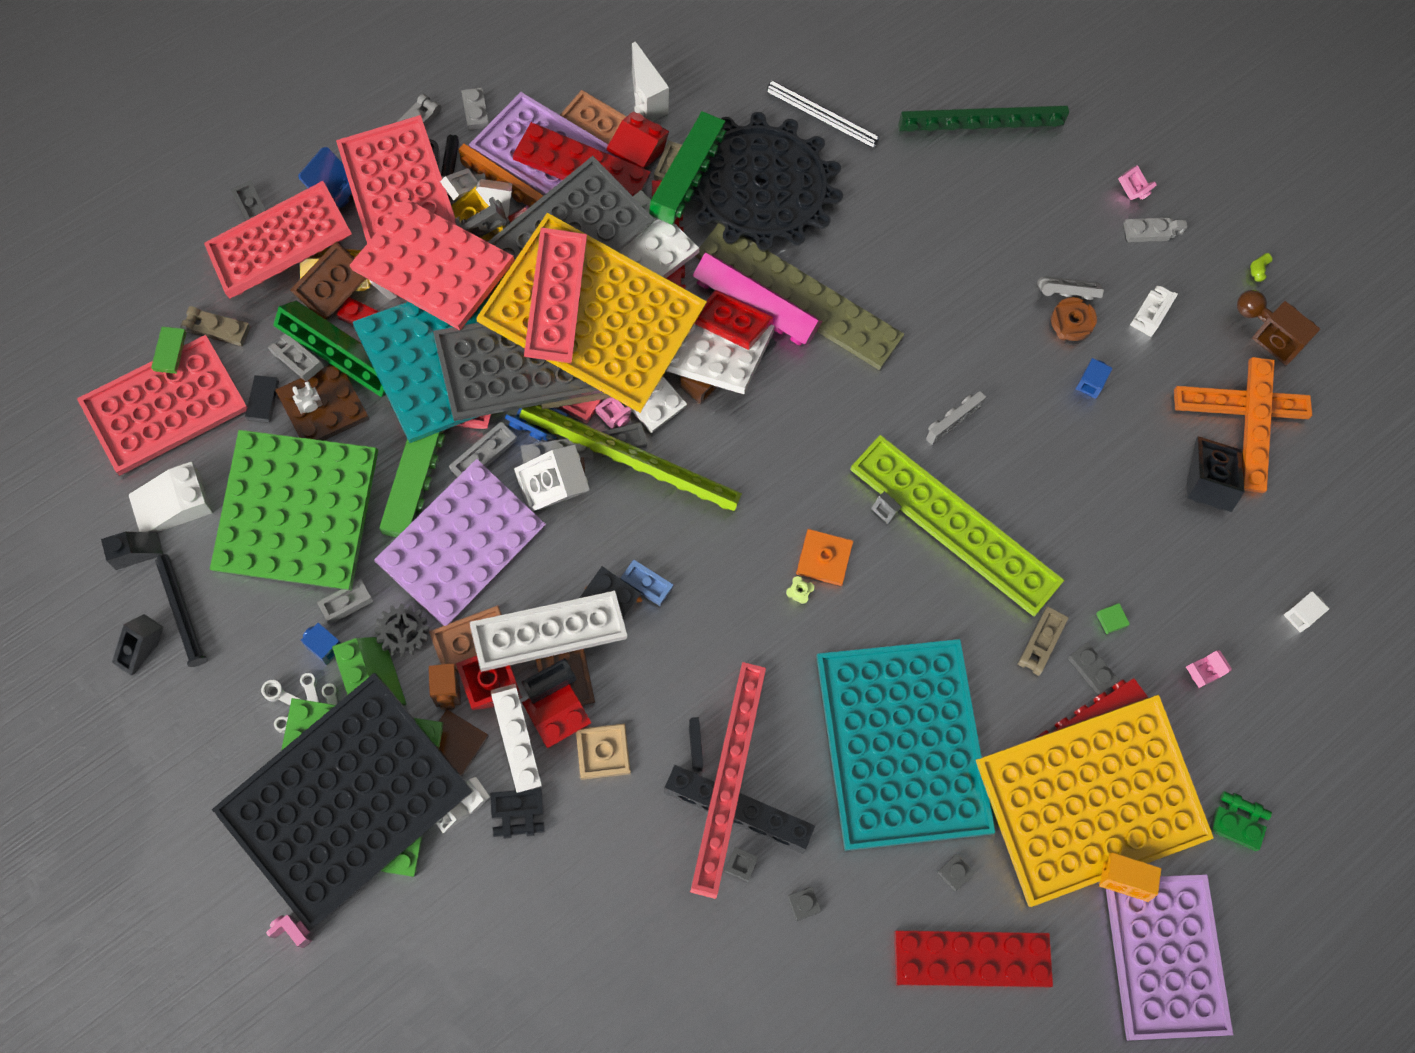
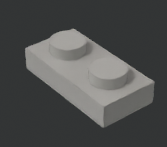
M483 88L461 90L468 131L486 128L489 123Z
M360 579L353 583L352 591L341 589L317 603L328 624L331 625L367 606L373 600Z

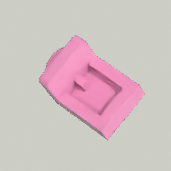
M1138 165L1132 167L1118 178L1130 200L1138 197L1140 200L1146 198L1152 193L1151 189L1157 186L1155 181L1147 183Z
M611 396L595 407V412L610 429H615L618 426L623 427L630 421L632 409L629 406L625 408L618 400Z
M1220 650L1186 667L1199 688L1232 671Z
M281 915L270 924L271 928L266 932L269 937L276 938L286 931L294 943L301 948L306 947L312 942L308 936L310 931L301 921L297 922L290 915L285 917Z

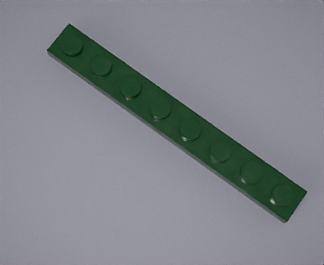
M1068 106L902 111L898 126L899 131L908 132L915 130H973L977 128L996 129L1000 127L1017 128L1029 126L1057 127L1064 125L1069 114Z

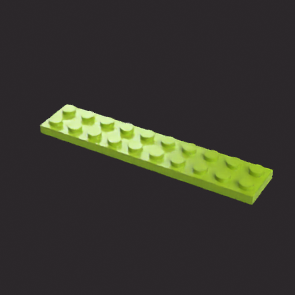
M881 435L851 466L850 470L878 493L882 494L885 491L902 507L900 510L1033 617L1064 582L1060 576Z

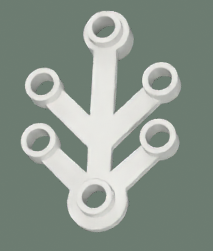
M311 673L303 674L300 678V683L305 689L307 700L319 702L315 689L316 678ZM311 677V684L305 685V679ZM276 680L266 681L261 688L262 695L271 702L280 700L290 705L292 698L299 699L285 692L282 685ZM331 683L324 685L322 695L327 699L328 704H338V689ZM333 688V694L326 695L327 689ZM272 689H278V693L276 695L270 696V691ZM281 716L274 721V728L278 732L285 733L286 726L280 729L278 725L281 721H286L287 724L288 717Z

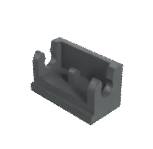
M494 197L489 198V207L467 220L463 219L461 221L460 217L455 218L457 226L479 238L507 223L508 220L501 201H495Z

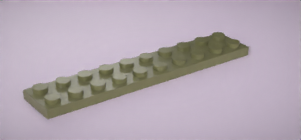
M719 223L699 247V253L695 255L696 258L701 260L705 252L710 253L822 320V323L817 330L818 333L878 370L882 369L905 335L769 251L761 252L757 248L756 243L745 236L740 237L733 245L725 243L723 239L725 227Z

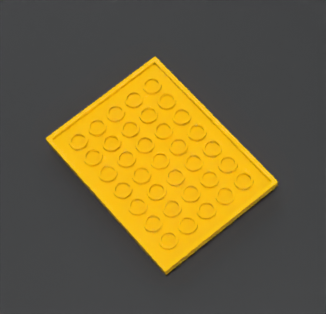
M546 213L477 316V322L525 348L541 227L585 234L549 213ZM587 235L572 362L546 361L641 413L707 301Z
M1159 695L1146 698L975 760L1029 907L1101 881L1104 861H1108L1109 854L1111 853L1140 862L1150 863L1214 838Z

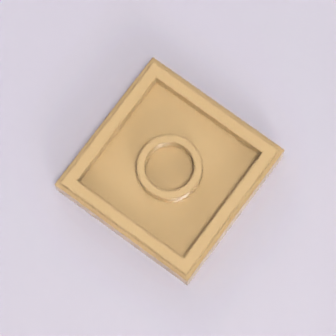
M625 723L582 728L576 732L581 780L631 774Z

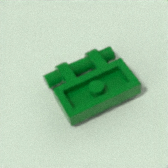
M1223 791L1220 800L1228 803L1227 809L1220 806L1215 809L1210 825L1211 832L1254 851H1259L1267 827L1259 824L1258 820L1259 817L1269 820L1272 811L1265 809L1260 803H1251L1242 799V796L1237 793L1230 794ZM1240 808L1249 812L1248 818L1236 814L1237 809Z

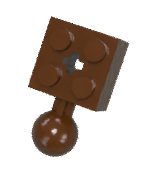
M1248 290L1238 298L1237 309L1242 316L1246 318L1258 317L1264 322L1252 339L1285 366L1321 330L1313 321L1306 318L1286 301L1272 312L1267 308L1266 297L1260 291Z

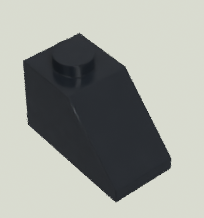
M125 531L101 539L106 561L115 570L164 554L157 532Z
M145 614L125 623L112 663L129 675L135 674L157 647L163 626Z

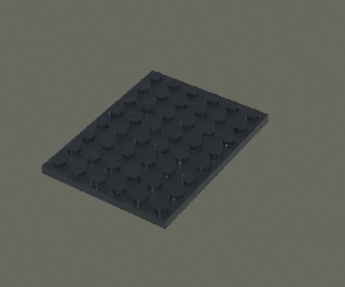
M373 673L211 810L300 921L311 931L474 791L377 673Z

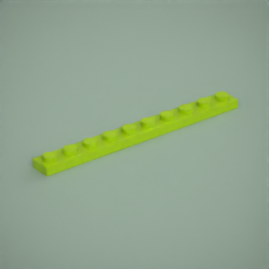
M541 405L525 407L521 410L519 417L532 425H538L547 429L552 434L568 438L572 443L584 445L595 453L609 456L616 462L632 466L636 471L648 473L659 481H666L675 485L680 490L696 494L700 499L712 501L723 509L735 511L742 493L555 411L542 409Z

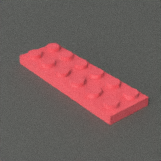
M541 227L524 357L565 363L572 362L587 234Z

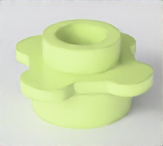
M796 576L793 578V584L791 588L787 589L786 594L795 601L805 604L808 602L810 592L814 591V585Z

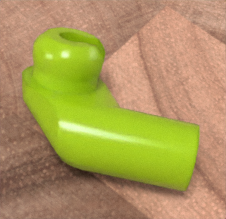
M1269 253L1263 254L1250 265L1251 275L1256 282L1264 281L1267 277L1265 266L1272 262V256Z

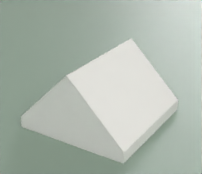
M480 179L477 182L476 191L488 206H490L489 198L494 197L495 201H501L506 218L509 216L512 183Z

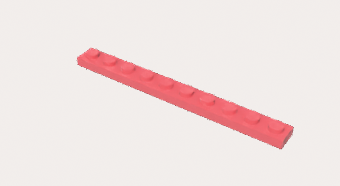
M742 662L690 889L691 893L714 899L718 895L765 676V667Z

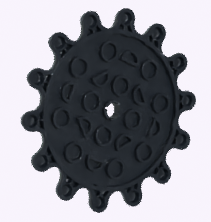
M762 112L752 113L750 123L746 126L737 125L730 117H722L721 119L725 120V138L722 143L718 142V150L714 158L710 157L707 171H702L699 186L692 189L694 192L691 200L699 201L703 204L702 209L695 215L697 223L700 226H707L711 223L723 225L725 227L723 239L729 245L735 244L742 236L753 237L756 240L757 248L761 252H766L772 247L773 238L784 237L792 245L800 246L805 241L803 226L812 225L819 229L828 227L831 219L822 210V205L838 204L843 199V193L840 189L831 187L827 179L840 173L841 165L836 161H824L818 155V152L825 146V140L820 136H814L807 140L799 138L797 136L799 125L794 119H786L781 126L772 127L767 123L766 116ZM763 179L766 183L760 186L761 184L757 183L756 180Z

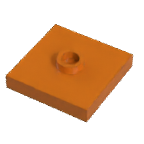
M807 529L796 575L842 586L853 541Z

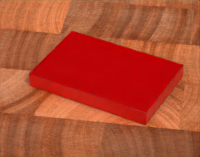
M715 290L706 300L707 303L695 322L696 325L750 350L773 323V317Z

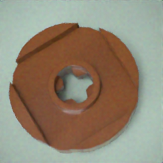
M1074 297L1066 298L1059 302L1051 315V324L1060 339L1079 341L1091 335L1097 323V315L1090 304L1087 306L1085 303H1082V299ZM1071 315L1074 316L1075 319H1079V321H1077V323L1071 322Z

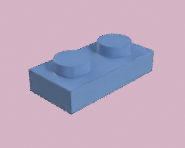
M635 560L632 561L620 578L658 606L662 605L674 587L672 583Z

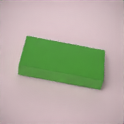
M161 327L151 366L153 371L177 374L187 334L185 329Z

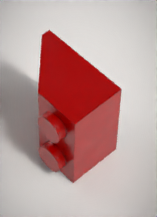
M633 111L621 121L606 151L626 162L645 169L664 152L669 131Z
M477 655L456 663L472 710L494 708L491 690L516 684L519 699L522 698L511 665L481 672Z
M570 685L534 704L530 698L522 702L547 748L591 724Z

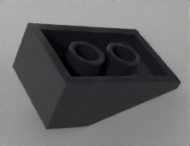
M1197 436L1187 481V498L1220 510L1232 512L1244 494L1241 449Z

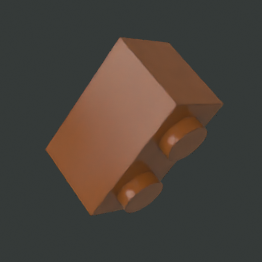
M454 663L428 666L430 697L435 706L440 707L441 710H451L455 708V705H461L460 676Z

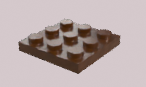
M332 364L322 368L308 381L300 378L275 389L299 438L325 441L369 420L347 375ZM305 382H309L312 388L315 387L323 405L312 412L301 414L293 398L295 395L293 387L296 386L297 389H302L306 386Z

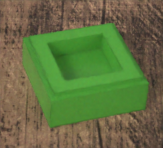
M1120 603L1096 613L1106 635L1130 625Z

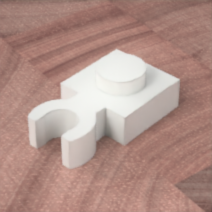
M305 382L306 386L302 389H297L296 386L293 387L295 394L293 398L301 414L312 412L323 405L315 387L312 388L309 382Z

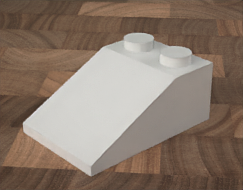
M635 41L632 43L634 109L636 113L643 115V117L653 122L668 114L669 87Z
M575 445L551 450L514 468L526 506L532 512L590 491L588 480L584 474L580 456Z
M192 462L168 469L129 494L139 532L158 533L212 514L200 472Z

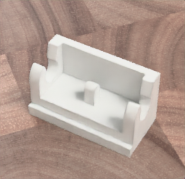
M1156 286L1155 291H1150L1130 325L1152 337L1178 294L1164 287Z

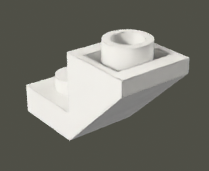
M477 777L467 781L474 792L436 823L442 833L449 831L476 812L490 798Z

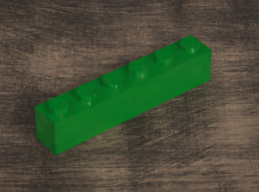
M701 111L651 199L649 208L651 216L671 225L674 224L677 217L681 218L685 209V202L689 203L694 192L692 189L699 186L702 171H707L710 157L714 158L718 150V142L722 143L725 138V120Z
M297 300L278 307L273 324L274 327L378 396L383 397L386 395L362 343Z

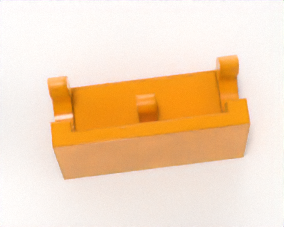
M1111 853L1109 854L1108 861H1104L1099 886L1149 902L1158 895L1161 868Z

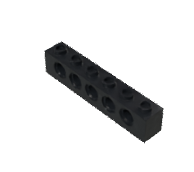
M674 765L664 787V793L708 812L715 782ZM739 793L733 824L802 854L805 852L815 825Z

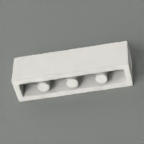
M516 684L491 690L516 792L542 786Z

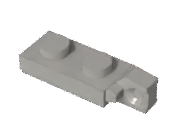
M1173 218L1126 219L1123 223L1127 242L1169 241L1170 238H1174L1176 235H1183L1187 229L1186 220L1173 221Z

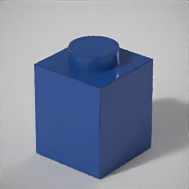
M1092 358L1076 390L1096 399L1103 389L1112 367L1103 361Z
M320 623L309 627L300 640L325 665H328L335 657L332 646L341 643Z

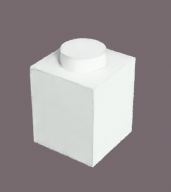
M1311 591L1290 608L1284 616L1299 632H1302L1327 612L1329 608L1321 597Z

